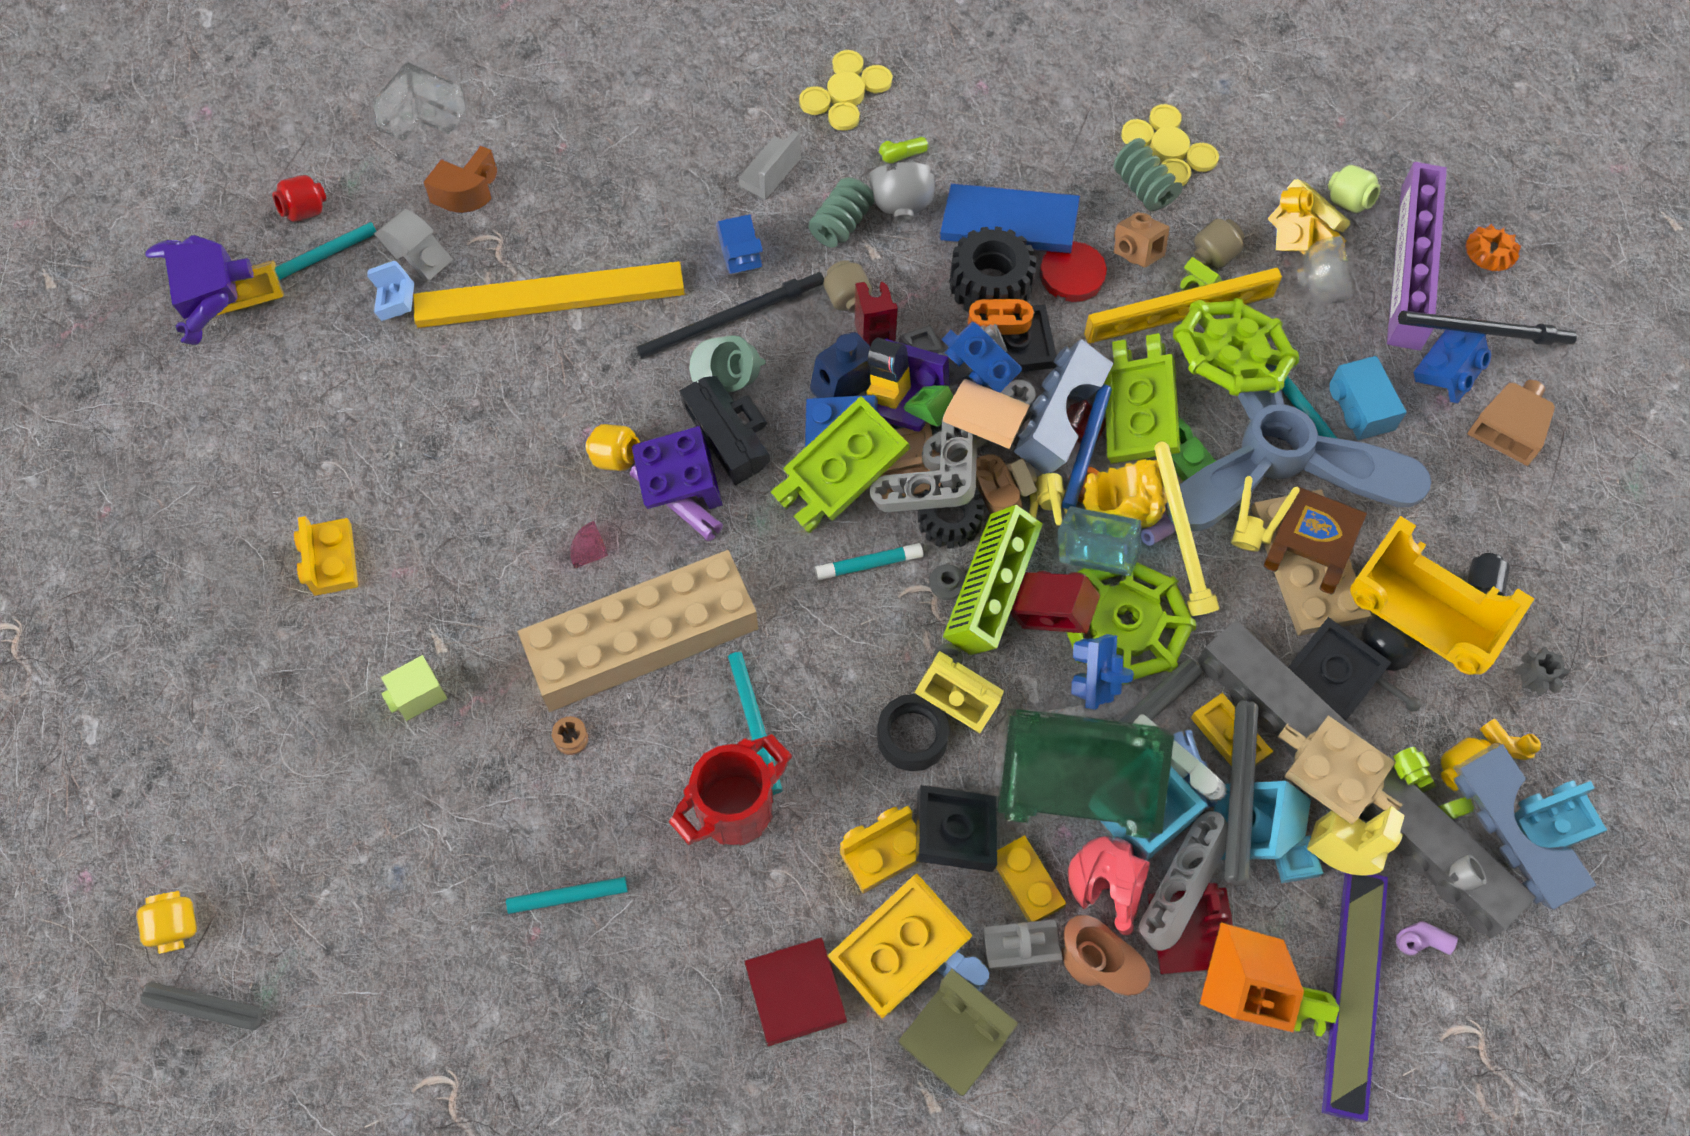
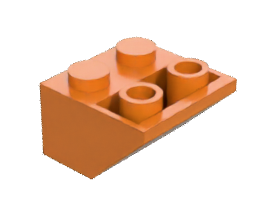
M1221 922L1199 1004L1234 1019L1294 1032L1304 990L1285 941L1277 937Z

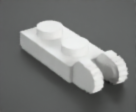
M1144 714L1139 715L1132 725L1142 733L1138 740L1148 749L1151 746L1157 751L1161 749L1170 756L1167 762L1183 779L1190 773L1191 786L1210 801L1217 802V800L1221 801L1222 798H1225L1224 795L1227 794L1226 784L1148 717Z

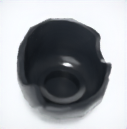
M1373 614L1367 620L1361 633V639H1363L1365 644L1392 662L1386 669L1389 671L1407 668L1415 658L1420 646V642L1376 614Z

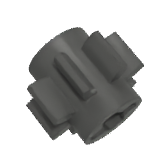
M1543 647L1537 654L1531 650L1527 651L1521 657L1523 663L1515 670V673L1521 675L1522 687L1536 691L1538 696H1542L1548 688L1556 693L1564 686L1561 680L1570 673V670L1564 668L1563 656L1548 651L1547 647Z

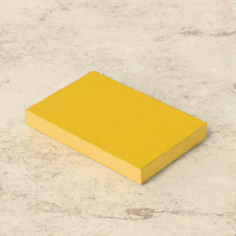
M916 873L839 944L828 957L883 1019L973 935Z

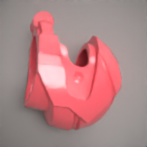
M1112 836L1098 837L1085 844L1083 849L1079 850L1072 858L1068 867L1069 886L1074 898L1083 909H1086L1090 904H1094L1104 889H1110V896L1115 901L1117 913L1115 926L1122 935H1129L1134 929L1133 921L1138 913L1142 890L1148 876L1150 864L1148 861L1134 856L1133 845L1119 837L1114 839Z

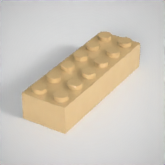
M726 550L523 628L517 632L541 695L549 712L756 631L758 630L756 609L729 550Z

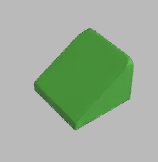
M945 385L925 386L903 408L906 412L931 425L940 426L943 415L953 398V394L949 387Z

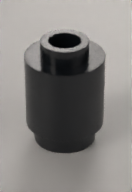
M1481 554L1471 561L1467 583L1484 594H1487L1494 586L1500 590L1497 595L1505 596L1510 565L1498 554Z

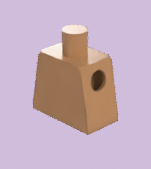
M1527 380L1523 387L1516 383H1508L1481 412L1467 434L1528 466L1544 446L1555 406L1552 402L1542 397L1545 387L1539 381Z

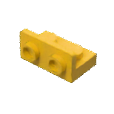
M306 516L298 517L299 530L294 531V541L298 552H301L302 562L297 563V574L300 583L306 584L314 596L357 588L358 580L352 524L349 519L343 518L311 525Z
M909 806L900 810L898 807H892L879 815L877 818L878 822L866 829L863 825L857 826L843 836L844 841L840 843V855L863 894L919 863L915 861L916 824L912 819L913 812Z

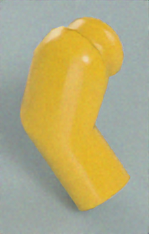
M1492 719L1479 729L1491 744H1503L1514 759H1532L1535 753L1541 749V742L1535 735L1529 733L1521 738L1509 736L1496 719Z

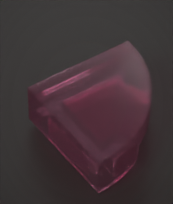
M594 521L582 527L572 541L570 555L574 569L608 556L607 549Z

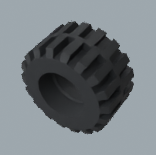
M987 226L981 227L980 232L975 230L968 232L967 238L962 237L958 241V247H955L953 250L949 282L951 294H955L954 300L958 305L964 304L963 309L969 313L970 306L977 300L1020 299L1028 301L1036 270V256H1033L1034 250L1031 245H1026L1027 240L1023 236L1016 237L1015 231L1010 229L1007 232L1002 231V227L995 226L994 230H989ZM996 269L1005 275L988 276L980 272V270Z

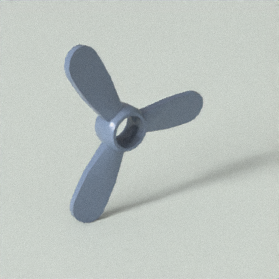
M1265 365L1270 372L1275 370L1274 365ZM1280 390L1277 393H1270L1269 391L1239 393L1238 398L1250 419L1243 435L1242 448L1204 467L1179 485L1191 531H1202L1212 527L1241 504L1245 478L1247 476H1251L1253 479L1252 492L1264 477L1286 479L1305 470L1352 493L1391 506L1405 508L1419 504L1430 491L1431 478L1425 466L1412 457L1367 443L1318 436L1315 423L1306 413L1296 407L1284 405ZM1263 436L1281 438L1288 442L1294 450L1276 448L1269 444ZM1167 500L1166 515L1174 524Z

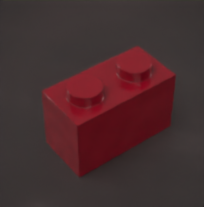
M1047 571L1025 572L1010 614L1022 629L1087 634L1100 594L1089 578L1081 573L1052 574Z

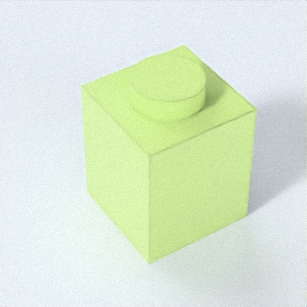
M423 655L381 677L387 688L386 691L381 693L392 713L399 710L406 721L447 699Z

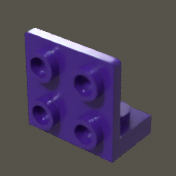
M904 344L907 347L911 388L896 409L878 404V413L890 424L920 432L927 422L906 412L903 407L925 386L945 385L950 388L949 357Z
M700 426L632 446L643 503L647 509L697 496L698 499L703 497L709 509L723 506L710 448Z

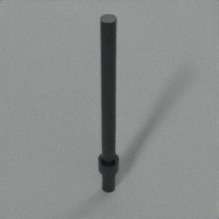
M819 271L800 280H796V278L782 283V287L636 346L640 358L643 359L784 300L789 302L802 297V293L823 285L824 277Z
M1404 310L1398 315V322L1401 325L1533 340L1535 344L1552 345L1553 343L1574 344L1577 339L1575 331L1557 329L1554 325L1548 324L1528 326Z

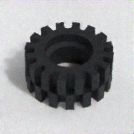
M959 482L956 483V488L951 489L953 493H957L959 487H961ZM925 489L922 497L928 495L930 491ZM975 490L974 497L970 502L958 506L963 510L964 517L956 523H948L939 519L937 515L938 508L918 510V523L920 522L919 529L921 533L926 531L925 538L929 542L935 538L936 546L941 547L943 541L948 542L947 549H953L954 542H958L959 547L966 545V539L971 542L975 539L976 533H979L984 512L983 500L979 499V492Z

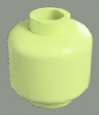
M1348 165L1340 172H1335L1328 184V189L1331 190L1330 199L1333 204L1353 213H1360L1365 209H1370L1377 201L1381 190L1378 178L1373 172L1355 165Z

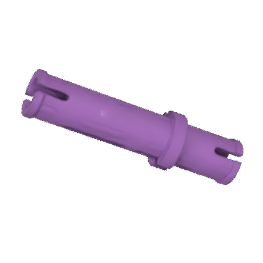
M634 465L630 470V476L639 482L636 466ZM690 497L666 504L707 541L715 538L711 529L719 534L723 527L720 521H717Z

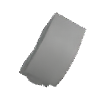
M402 210L374 233L396 259L404 256L425 282L432 279L453 260L432 235L434 230L422 218L410 210Z

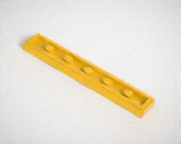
M1277 267L1088 315L1084 336L1087 343H1094L1184 320L1190 311V305L1197 300H1203L1206 303L1233 301L1234 298H1240L1244 304L1268 299L1274 297L1282 275Z

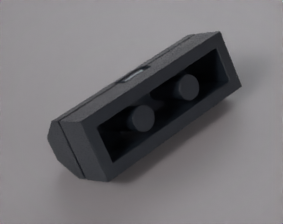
M717 376L703 377L698 380L699 383L695 381L679 390L683 408L695 426H700L710 449L736 486L752 477V473L753 475L759 473L770 462L769 453L755 434L767 425V421L749 395L733 401ZM742 411L750 421L745 425L737 415Z

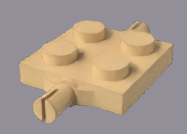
M1327 716L1318 730L1307 738L1290 727L1289 724L1278 735V738H1281L1298 750L1295 754L1293 765L1284 777L1350 824H1353L1363 810L1372 803L1383 811L1391 806L1399 811L1403 805L1382 791L1385 777L1396 762L1330 716Z

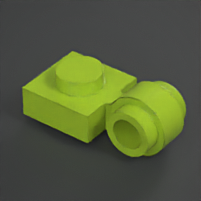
M1410 747L1393 756L1396 762L1393 767L1399 778L1406 780L1408 786L1417 784L1423 793L1436 787L1428 771L1430 765L1423 752H1417L1415 747Z

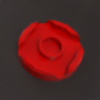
M1073 241L1071 253L1046 252L1042 259L1040 278L1042 285L1053 296L1065 297V301L1070 302L1086 301L1097 295L1105 281L1107 267L1104 258L1095 248L1086 243Z

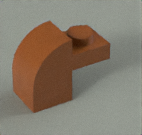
M480 146L464 168L441 159L423 182L430 203L456 213L472 212L485 206L492 199L488 184L494 181L498 172L492 150Z

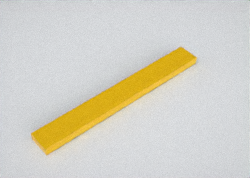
M680 261L414 293V321L417 328L681 296L685 295Z

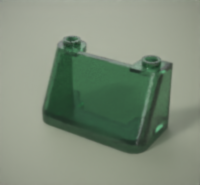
M1008 708L1005 721L997 811L998 813L1005 814L1004 819L1013 822L1026 823L1029 821V816H1037L1038 813L1118 823L1119 826L1126 828V835L1137 838H1150L1151 832L1162 834L1174 735L1165 728L1152 725Z

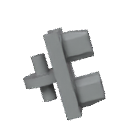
M1056 919L988 926L982 929L988 970L1061 963L1062 961Z

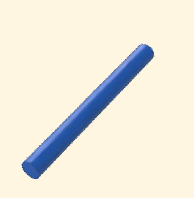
M1103 384L1102 388L1097 391L1062 502V507L1067 510H1075L1112 392V388L1108 385Z

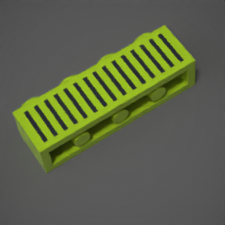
M1013 505L990 514L943 635V638L969 655L997 649L1043 525L1042 522L1018 505Z

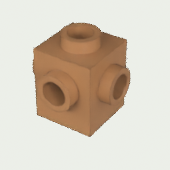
M1137 212L1117 224L1114 233L1115 245L1113 253L1126 258L1130 263L1146 268L1165 256L1170 226L1152 219L1148 214Z

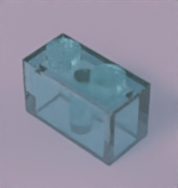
M1070 506L1058 529L1060 562L1130 577L1141 554V520Z

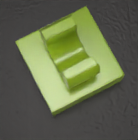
M1191 257L1184 267L1188 276L1182 279L1180 288L1185 291L1192 283H1196L1201 287L1221 282L1222 279L1219 274L1194 257Z
M1303 987L1304 993L1294 1030L1300 1032L1303 1020L1313 1018L1315 1019L1313 1030L1316 1036L1321 1037L1326 1030L1325 1021L1336 1023L1339 1006L1331 993Z

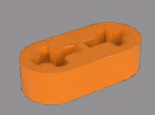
M1020 299L977 300L970 306L968 325L971 322L977 323L980 327L982 325L987 327L990 324L992 326L996 324L1000 334H1023L1031 327L1034 311L1028 302ZM979 314H986V318H988V320H981V316ZM1013 314H1020V318H1022V320H1016Z

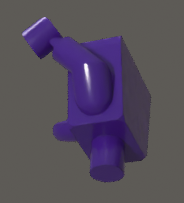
M191 235L182 242L178 240H164L148 248L145 252V256L148 258H165L172 305L183 319H187L186 323L179 322L176 324L177 332L185 334L180 339V342L185 344H199L203 335L202 329L208 322L226 308L228 304L237 300L235 281L253 278V269L248 258L231 261L229 254L222 244L197 235Z

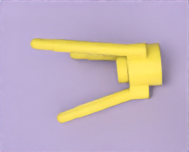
M1056 473L1042 474L1037 477V482L1034 483L1037 492L1029 495V514L1036 518L1038 505H1041L1044 510H1053L1055 523L1060 526L1063 523L1060 507L1066 492L1062 476ZM1064 508L1074 537L1077 541H1080L1082 535L1074 512Z
M1247 476L1242 493L1239 519L1231 544L1244 550L1258 552L1262 543H1271L1276 528L1294 502L1300 489L1294 487L1269 526L1265 529L1263 527V520L1248 516L1253 479L1251 476Z

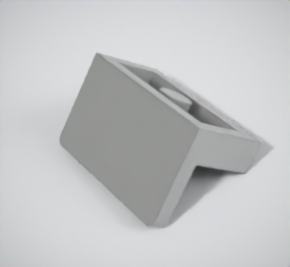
M794 130L785 141L774 135L740 175L739 186L766 200L800 160L801 134Z

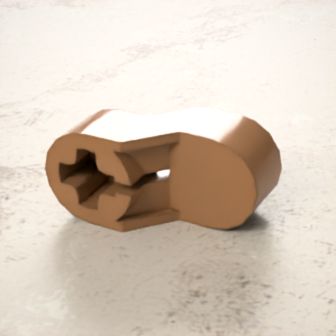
M993 454L977 458L976 487L980 491L990 514L1013 505H1018L1023 509L1020 492L1015 486L1003 460Z

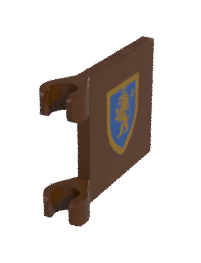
M1298 486L1300 491L1284 516L1263 567L1276 572L1286 551L1324 565L1328 569L1319 589L1332 595L1340 582L1367 513Z

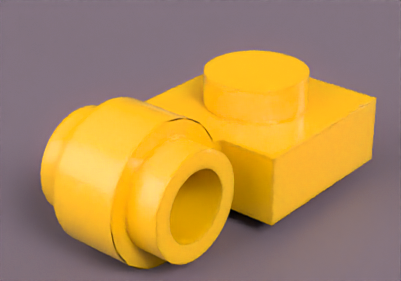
M1289 187L1288 190L1282 192L1280 198L1281 209L1287 211L1290 216L1278 217L1276 251H1312L1315 218L1304 217L1306 210L1312 208L1313 193L1311 190H1306L1305 187Z

